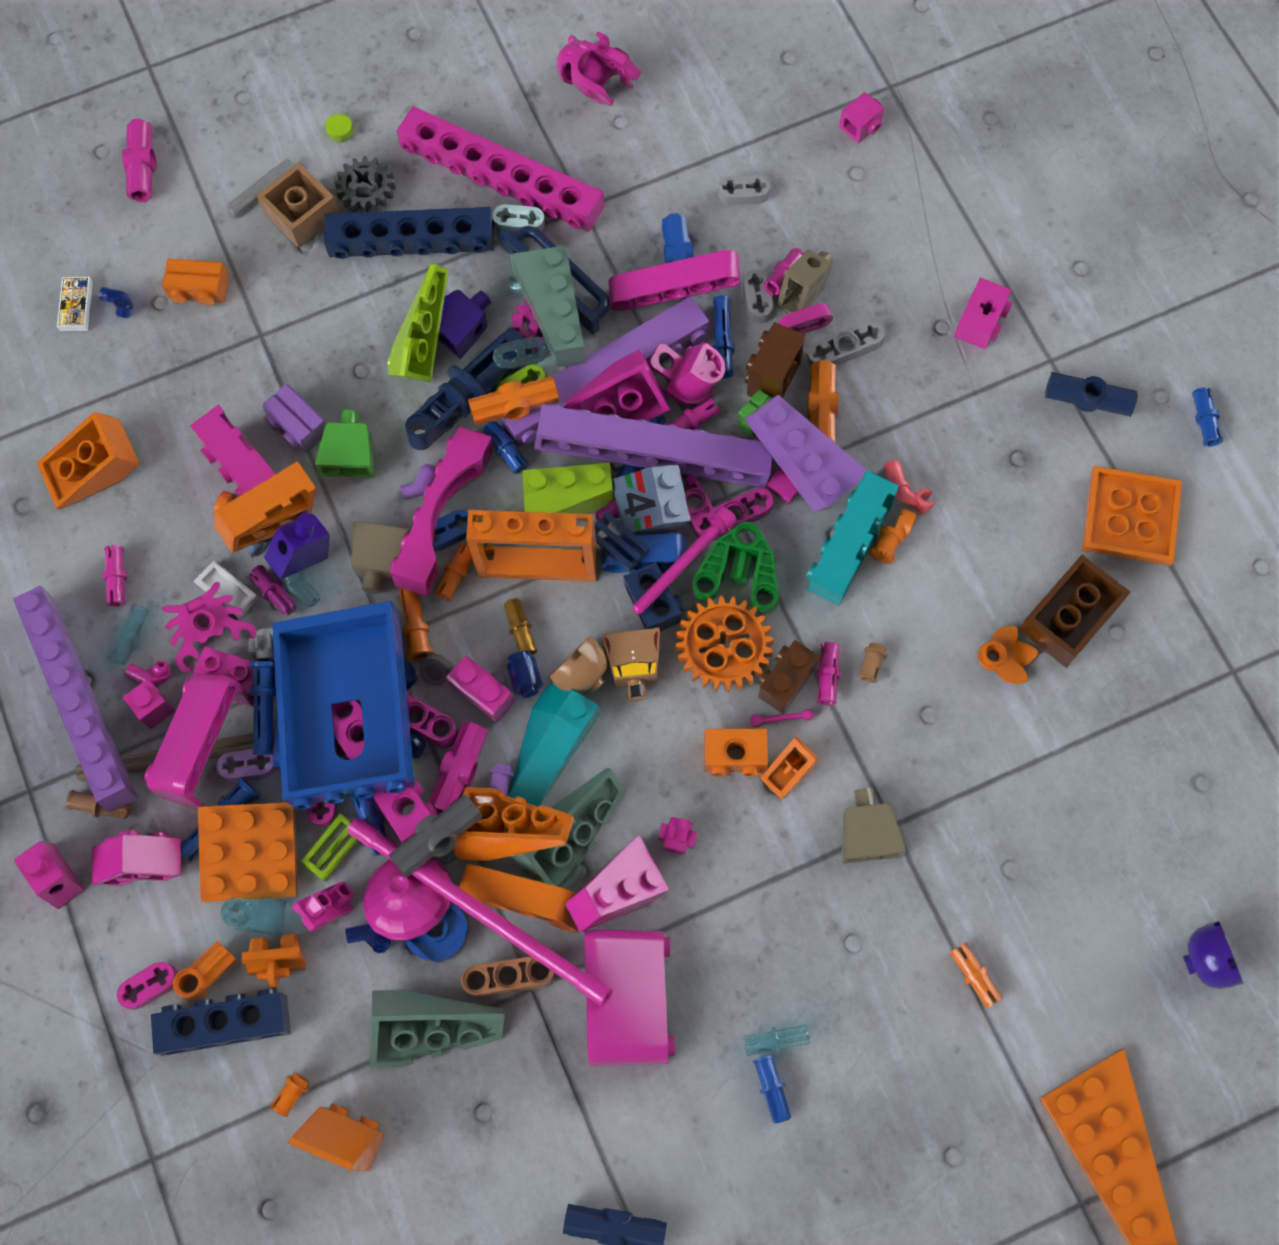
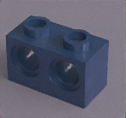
M656 562L623 576L624 587L633 605L647 592L641 585L647 581L655 583L666 572L665 569L660 571ZM668 586L638 616L644 629L659 628L661 632L680 624L681 612L684 611L678 595L672 596ZM657 607H665L669 610L664 616L656 615L653 611Z

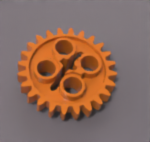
M720 596L718 604H714L712 599L709 598L706 608L697 603V614L688 610L687 618L689 621L681 620L680 627L684 631H677L676 638L682 641L676 643V650L683 653L678 655V662H687L683 667L684 673L694 671L691 681L694 682L700 677L703 679L702 688L707 687L709 683H713L714 692H717L720 685H724L726 692L729 693L731 685L735 684L737 689L741 691L742 681L745 680L749 685H753L752 675L754 674L761 678L763 671L760 667H769L770 661L765 657H772L773 649L767 646L773 645L774 638L766 635L771 633V626H762L766 616L763 615L756 618L757 608L753 607L748 611L746 609V600L738 606L734 596H732L729 603H725L723 596ZM730 621H736L742 627L739 630L733 631L728 629L726 624ZM707 630L713 634V637L709 640H703L697 634L700 631ZM744 635H749V636H750L749 639H747V638H742V637H743ZM724 640L726 644H730L729 648H725L723 644H720V641ZM740 648H746L750 650L752 655L748 658H741L736 654V651ZM701 649H702V650H707L705 653H700V652H699V650H701ZM717 657L723 661V664L720 667H711L707 661L710 658Z

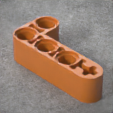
M466 864L459 888L484 905L544 920L566 931L579 932L565 905L576 893L558 886Z

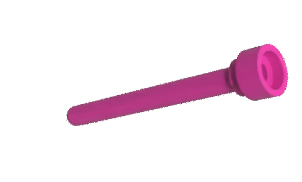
M720 507L712 515L709 528L633 605V611L636 614H642L719 533L729 532L737 524L738 521L735 515L729 509Z

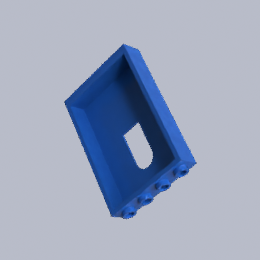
M392 601L273 622L282 799L295 809L304 810L312 808L315 803L339 804L344 801V798L356 797L358 799H367L374 797V793L383 791L391 794L401 793L405 791L406 787L415 786L400 611ZM361 699L364 748L358 757L344 760L337 755L335 750L332 705Z

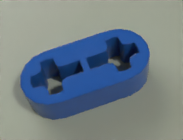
M456 510L438 518L434 532L438 535L439 540L437 542L433 541L434 552L441 551L466 539L467 511ZM461 519L463 523L466 522V528L460 529L456 521Z

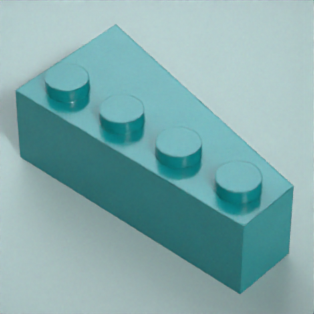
M866 470L856 490L853 489L846 502L848 507L844 515L840 513L833 526L835 532L832 538H826L820 550L822 557L819 563L813 562L806 578L810 580L809 591L840 606L881 526L892 509L899 485Z

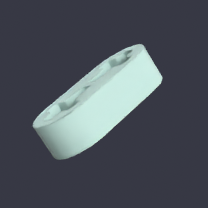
M503 204L497 206L492 213L494 226L499 232L506 228L512 234L524 226L536 227L542 232L545 227L544 214L537 207ZM508 215L509 218H507L506 222H502L501 219ZM531 218H536L534 224H529Z

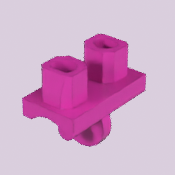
M341 881L296 901L292 908L303 917V924L312 932L326 927L327 924L350 914L354 908L349 901L354 896V893L344 881Z

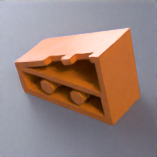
M297 461L231 502L222 505L216 510L214 527L233 554L274 536L280 526L297 520L300 514H311L316 487Z

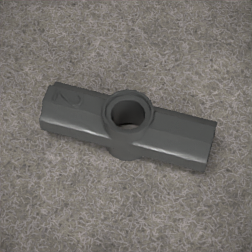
M463 795L438 816L429 815L422 819L416 826L415 834L388 856L407 878L433 856L442 857L448 854L456 845V838L483 816L469 797Z

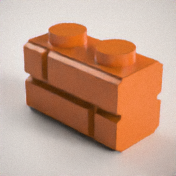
M167 259L166 273H164L162 286L169 299L176 303H186L187 300L198 301L204 305L225 302L229 272L224 262Z

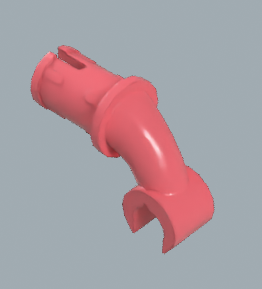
M892 460L885 463L883 470L885 471L886 479L899 485L895 498L901 503L913 507L920 514L928 513L935 501L925 502L923 500H928L932 491L928 489H921L917 493L911 491L909 483L905 481L901 462L899 460Z

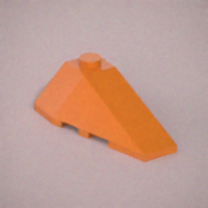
M465 788L463 795L469 797L483 817L456 838L457 842L453 851L458 860L488 861L566 845L574 822L573 815L545 805L534 806L519 796L514 799L504 795L503 791L496 788Z

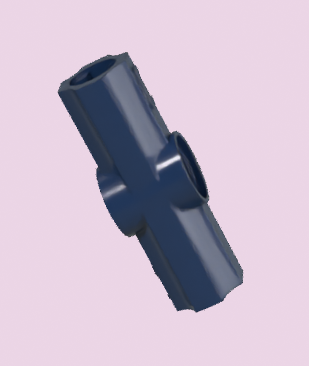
M1051 372L1046 386L1045 398L1076 404L1084 412H1093L1098 409L1131 417L1137 403L1138 394L1135 390L1106 384L1102 378L1097 376L1082 379ZM1086 392H1091L1096 397L1089 396Z
M568 1203L562 1234L597 1240V1243L603 1245H664L667 1222L646 1217L633 1216V1213L610 1208L600 1210Z

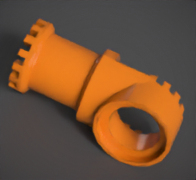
M903 508L898 516L897 523L894 525L895 527L881 526L879 539L875 547H871L869 550L870 556L874 560L878 558V562L882 560L883 564H893L895 560L893 555L898 545L903 543L904 539L909 536L918 514Z

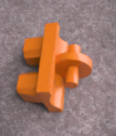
M295 934L283 935L280 938V948L270 949L268 939H251L248 952H242L241 961L243 964H246L248 975H257L258 981L268 980L270 988H278L280 978L290 977V971L306 970V959L301 950L300 941Z

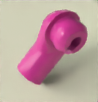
M159 660L148 670L131 663L126 668L124 675L139 684L149 679L156 685L166 681L171 674V670L166 661Z

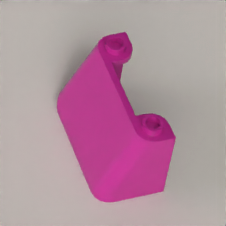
M606 929L585 931V973L591 974L613 989L610 999L603 1007L586 996L588 1063L591 1067L669 1064L668 1056H675L674 1036H667L664 957H671L670 937H663V931Z

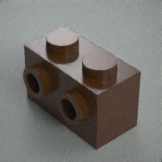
M795 639L789 647L784 645L775 658V661L778 662L772 671L767 669L758 682L761 686L758 698L784 714L817 668L820 656Z

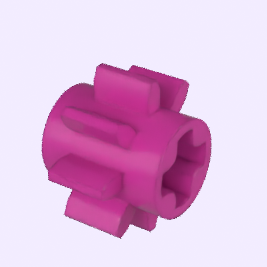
M671 817L669 824L662 823L658 840L664 842L663 849L681 855L686 854L687 847L694 849L697 831L691 830L693 823L676 817Z

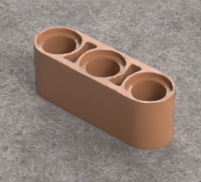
M530 956L470 966L463 972L461 984L469 995L475 998H483L548 987L554 982L556 973L549 970V974L545 979L537 980L533 978L534 967L541 963ZM507 969L517 971V979L511 985H505L501 982V975ZM477 973L483 974L485 976L484 986L481 989L472 990L469 986L471 977Z

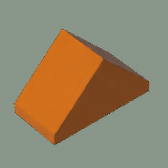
M795 737L760 778L782 800L815 770L819 758L798 737Z

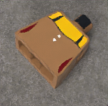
M654 628L602 634L603 647L615 687H627L629 701L638 702L646 700V685L655 684L658 679L660 629Z

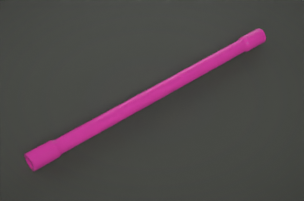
M359 817L355 818L348 827L350 835L390 860L391 858L388 855L399 847ZM423 864L411 874L574 985L579 992L601 1007L610 999L613 989L562 958L426 864Z

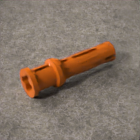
M399 588L405 619L402 633L407 639L409 650L406 654L407 660L412 662L423 661L428 655L434 654V652L429 647L427 636L429 626L423 621L419 594Z

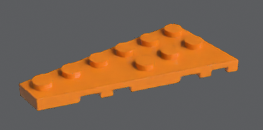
M1123 1048L1039 1099L1128 1245H1178L1127 1056Z

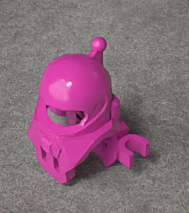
M597 32L596 36L599 37V41L595 44L586 40L580 41L576 36L570 35L568 37V44L559 51L556 59V68L560 78L565 83L574 84L581 93L595 102L612 106L615 100L609 98L607 92L603 89L605 83L612 76L618 74L620 75L621 83L632 89L634 85L631 84L630 80L637 81L642 72L628 58L627 53L617 47H610V40L605 34Z

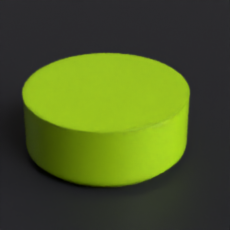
M337 113L326 120L325 129L331 140L343 142L352 136L354 129L351 119L347 115Z

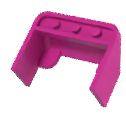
M196 673L192 678L186 679L179 706L154 763L147 767L144 776L148 789L162 799L197 811L199 806L206 805L197 799L193 793L232 702L236 701L251 707L254 705V700L235 679L222 675Z

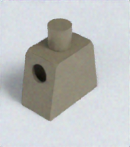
M807 250L785 272L777 307L787 313H792L812 306L826 286L833 263L831 255L824 251L816 254L811 250Z
M354 521L351 567L355 575L364 577L361 588L364 592L378 594L382 580L393 582L392 574L389 572L390 565L394 557H399L402 550L401 542L406 532H410L409 529Z
M872 788L855 790L857 807L846 808L843 813V864L901 858L906 850L890 803L875 804Z

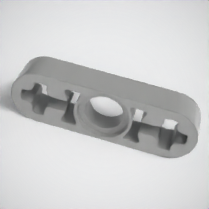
M868 321L815 342L809 348L807 362L811 367L812 363L822 360L820 357L815 358L816 352H819L821 355L826 354V361L839 365L876 350L883 344L885 329L877 321ZM867 332H870L872 335L877 334L876 339L873 340L871 336L866 337ZM843 340H848L852 342L854 348L851 351H843L839 348L838 344Z

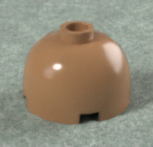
M589 636L548 678L560 690L572 689L582 694L589 689L594 693L606 681L602 677L607 669L605 652Z

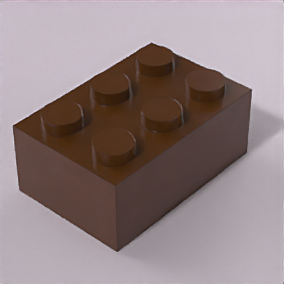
M1081 555L1027 616L1019 631L1067 668L1131 592L1084 555Z

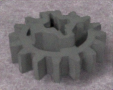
M363 156L362 162H358L356 158H353V165L349 166L345 163L343 164L345 172H337L339 180L335 181L334 184L337 189L338 199L342 200L345 208L351 206L353 213L357 212L359 208L363 212H368L370 208L374 212H378V205L381 204L386 207V198L393 199L394 197L392 190L396 189L392 170H388L385 162L379 165L378 158L376 157L371 162H368L367 156Z

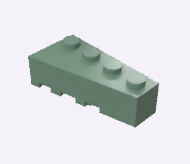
M566 245L509 254L512 272L521 287L525 300L530 306L533 317L543 334V338L556 366L562 367L586 363Z

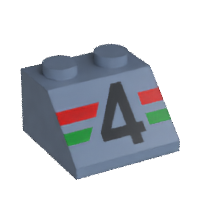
M679 465L649 467L612 480L620 523L634 535L677 532L690 522Z

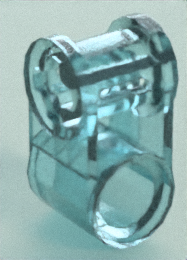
M231 898L223 904L221 918L224 923L235 930L254 931L263 934H282L286 901L268 898ZM240 908L244 911V916H238L236 920L232 917V914L237 913Z

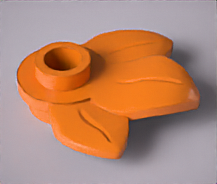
M1005 626L996 630L992 640L980 647L978 661L983 668L995 671L1002 681L1010 684H1023L1028 681L1027 674L1023 668L1036 658L1038 650L1029 644L1017 641L1018 630L1016 626ZM987 654H996L997 660L991 661L988 658Z

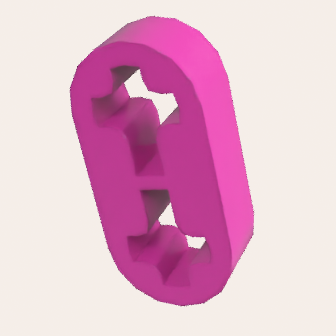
M820 303L789 313L782 317L778 323L805 334L827 326L832 322L833 315L828 304Z
M165 962L152 964L119 986L117 990L118 1002L121 1006L131 1010L143 1008L173 989V980L178 973L174 966ZM159 970L169 972V975L165 977V984L160 982L150 984L159 977ZM131 987L137 990L145 987L144 990L136 995L138 999L136 1002L130 999L127 1000V997L131 994L129 990Z

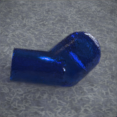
M369 924L345 929L348 944L365 941L378 954L386 952L391 945V940L375 933Z

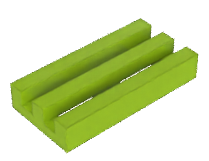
M340 813L300 861L324 882L330 878L360 842L352 836L327 867L321 871V868L350 835L348 827L352 821L342 813ZM343 824H345L347 827L330 845V847L316 862V864L313 865L311 863L312 860L318 855V853L334 836V834L339 830V828Z

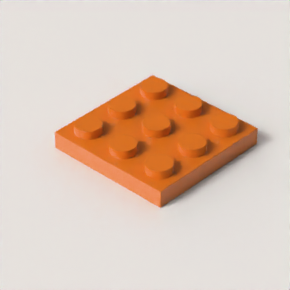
M1093 466L1090 475L1081 551L1171 566L1174 563L1182 481Z
M287 802L198 807L201 902L298 896L294 807Z

